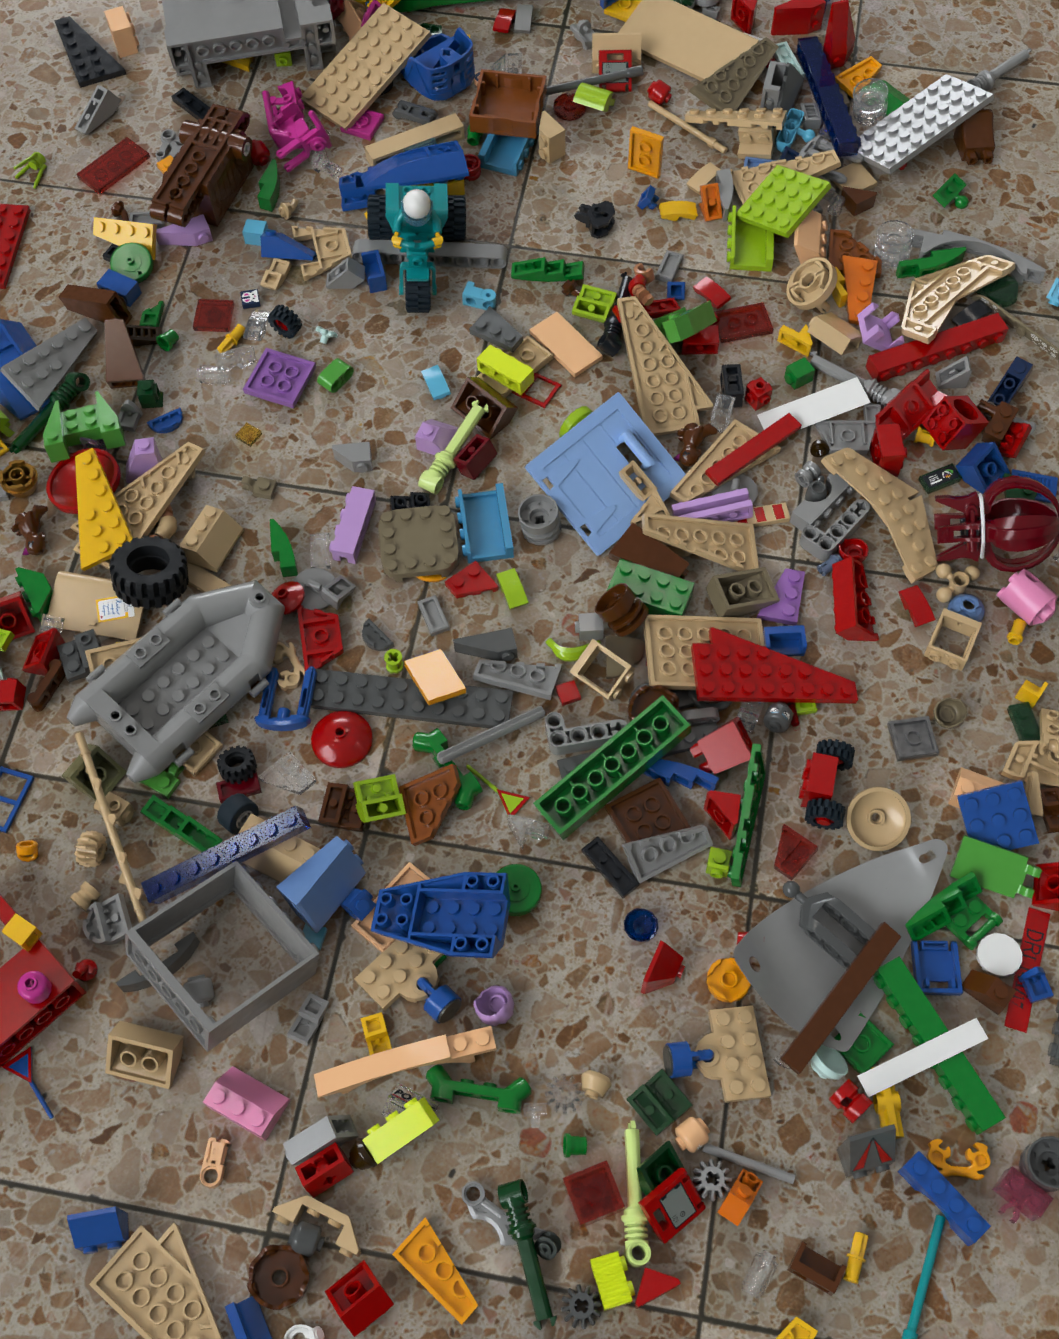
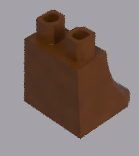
M991 109L979 110L955 129L953 138L961 160L966 161L968 165L976 164L977 160H983L985 164H991L993 161L995 141L993 129L994 115Z

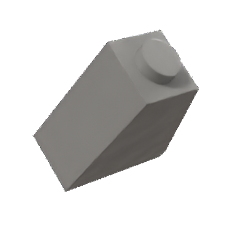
M350 1115L325 1116L284 1142L283 1146L286 1150V1158L291 1165H300L336 1142L341 1146L357 1138L359 1135Z

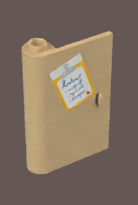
M59 571L56 576L45 626L82 633L94 629L99 636L132 640L138 638L144 607L136 608L132 604L128 605L119 599L113 590L111 579Z

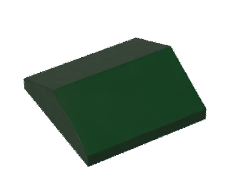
M666 1141L637 1167L640 1188L646 1196L677 1169L684 1168L670 1141Z

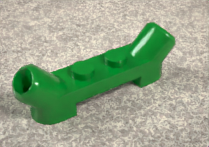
M438 728L430 733L417 732L414 734L412 746L415 751L433 754V760L439 768L450 764L455 765L452 760L445 764H440L437 760V754L448 748V741ZM457 767L461 786L455 796L454 804L458 809L469 810L473 806L474 797L482 793L483 790L471 771L463 775Z
M439 1064L430 1068L426 1073V1079L432 1086L430 1099L437 1102L453 1104L454 1096L458 1095L498 1102L497 1108L499 1112L520 1114L522 1101L532 1094L531 1087L522 1077H519L503 1089L497 1088L496 1084L484 1082L483 1085L474 1084L473 1080L461 1079V1082L453 1081L444 1067Z

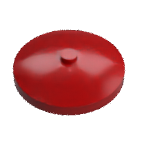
M91 448L82 449L70 454V459L60 461L48 477L46 485L48 498L62 512L78 514L75 456ZM93 448L96 451L112 491L115 493L121 479L120 466L109 452Z

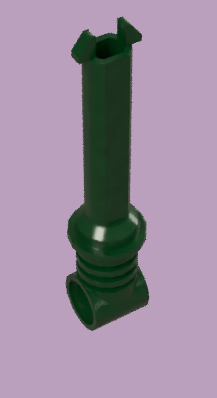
M79 372L68 373L64 383L58 390L51 392L50 402L11 443L9 451L15 454L23 451L47 425L55 401H59L62 410L69 409L71 401L81 391H86L89 388V377ZM77 378H79V384H78V385H76V379H77Z
M523 1179L500 1184L497 1188L498 1198L502 1208L508 1209L506 1216L509 1215L510 1218H507V1221H511V1224H509L507 1233L517 1242L536 1317L533 1325L541 1330L542 1324L540 1320L550 1318L551 1326H554L557 1315L553 1316L533 1240L534 1228L537 1226L532 1221V1218L528 1219V1216L531 1214L526 1211L529 1209L528 1206H525L528 1203L526 1185Z

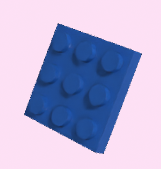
M1022 780L956 795L967 836L1007 850L1039 844Z

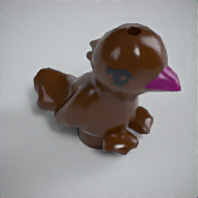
M696 423L687 424L684 428L678 430V439L680 442H683L684 447L673 459L685 467L695 465L702 454V449L697 448L700 447L706 437L717 434L718 430L710 423L704 427L702 425L698 426Z
M34 505L32 511L22 512L15 518V523L11 530L16 532V535H22L26 540L22 555H40L45 551V535H43L44 532H39L40 519L48 511L46 506Z

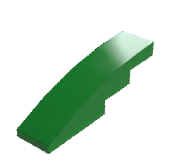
M545 257L512 263L511 278L541 282L567 281L568 279L570 281L573 279L580 280L584 279L585 265L583 261L566 264L564 259L547 262Z
M152 795L140 811L145 817L208 857L212 856L223 841V839L192 817L186 816L172 805L169 806L155 795Z
M973 872L958 879L935 895L905 924L912 941H918L952 922L950 916L966 908L967 904L965 901L982 892L977 877Z

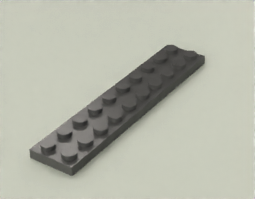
M316 669L317 677L311 704L312 709L352 711L357 714L488 729L510 720L513 691L464 685L466 687L465 694L428 705L413 679Z

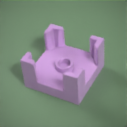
M872 302L857 315L863 344L879 351H884L905 343L902 335L894 342H892L890 329L900 321L898 313L892 311L883 319L875 317L871 313L879 306Z

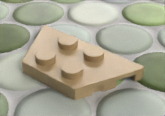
M657 490L652 492L630 524L633 522L642 529L641 517L644 513L671 516ZM658 540L680 557L691 555L688 551Z

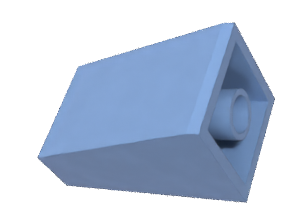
M338 836L333 838L276 886L295 914L315 933L321 930L366 874L361 866L364 864L357 854L352 852L354 847L348 840L343 841Z

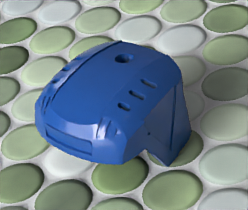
M460 27L457 28L454 34L460 46L456 51L448 47L440 50V67L428 68L417 61L415 57L451 38L443 33L432 35L414 57H409L406 66L401 70L406 81L420 94L431 100L442 101L453 97L470 86L475 77L473 43Z

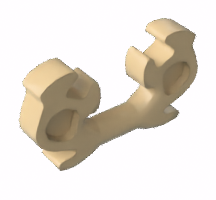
M277 642L273 659L275 664L283 662V657L287 656L294 667L293 672L284 670L280 673L281 678L285 679L284 681L277 680L283 691L298 688L301 684V675H305V668L301 665L296 655V648L291 642H289L290 648L281 642Z

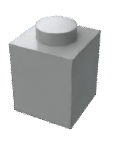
M597 613L578 614V621H575V633H579V641L603 639V620Z

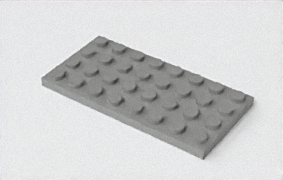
M946 74L856 139H853L845 148L860 153L864 158L863 161L888 174H892L994 100V94Z

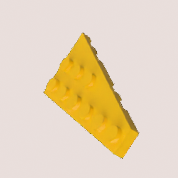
M93 448L75 456L81 570L83 571L110 559L118 547H122L123 543L126 541L130 542L133 539L96 451Z

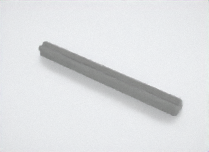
M537 706L439 752L437 760L440 764H445L543 718L545 710L542 706Z

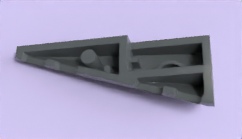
M791 63L786 64L785 75L776 107L787 110V114L790 109L794 108L802 92L804 77Z

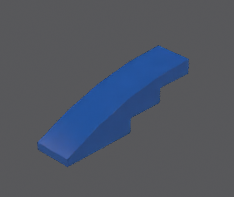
M659 759L643 773L653 779L660 777L664 785L668 787L672 781H675L689 789H692L696 783L709 791H715L719 782V777L703 770L664 759Z

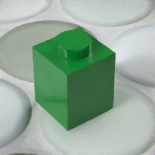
M804 357L786 366L785 381L796 390L813 381L815 369Z

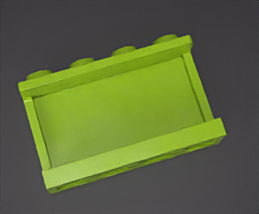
M733 205L732 212H728V222H731V225H728L727 235L730 236L727 239V249H730V251H727L726 262H730L729 270L771 272L774 260V233L737 220L736 205Z

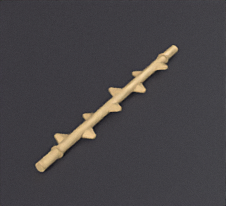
M83 732L75 734L81 752L80 756L83 758L86 767L85 772L89 775L96 796L94 809L101 810L110 837V845L114 848L122 872L119 882L126 884L134 907L133 911L136 913L140 923L147 919L144 911L145 907L140 900L143 889L137 888L127 862V854L123 850L115 827L118 816L110 812L101 786L102 781L98 777L91 757L92 752L88 748Z

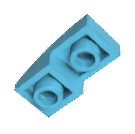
M438 365L421 371L433 400L443 399L451 394Z

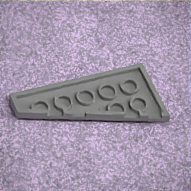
M85 317L2 366L0 371L32 406L39 411L44 402L50 397L51 392L59 385L74 362L77 361L80 354L95 337L98 330Z

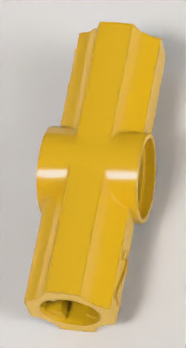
M895 1085L874 1094L873 1105L876 1114L879 1115L881 1128L894 1124L896 1139L904 1137L900 1117L901 1099L898 1091L895 1090Z

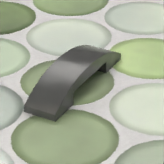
M192 932L176 942L174 945L178 952L162 961L172 974L177 972L197 949L200 941L195 933ZM136 970L116 982L123 992L139 991L152 986L145 976H140Z

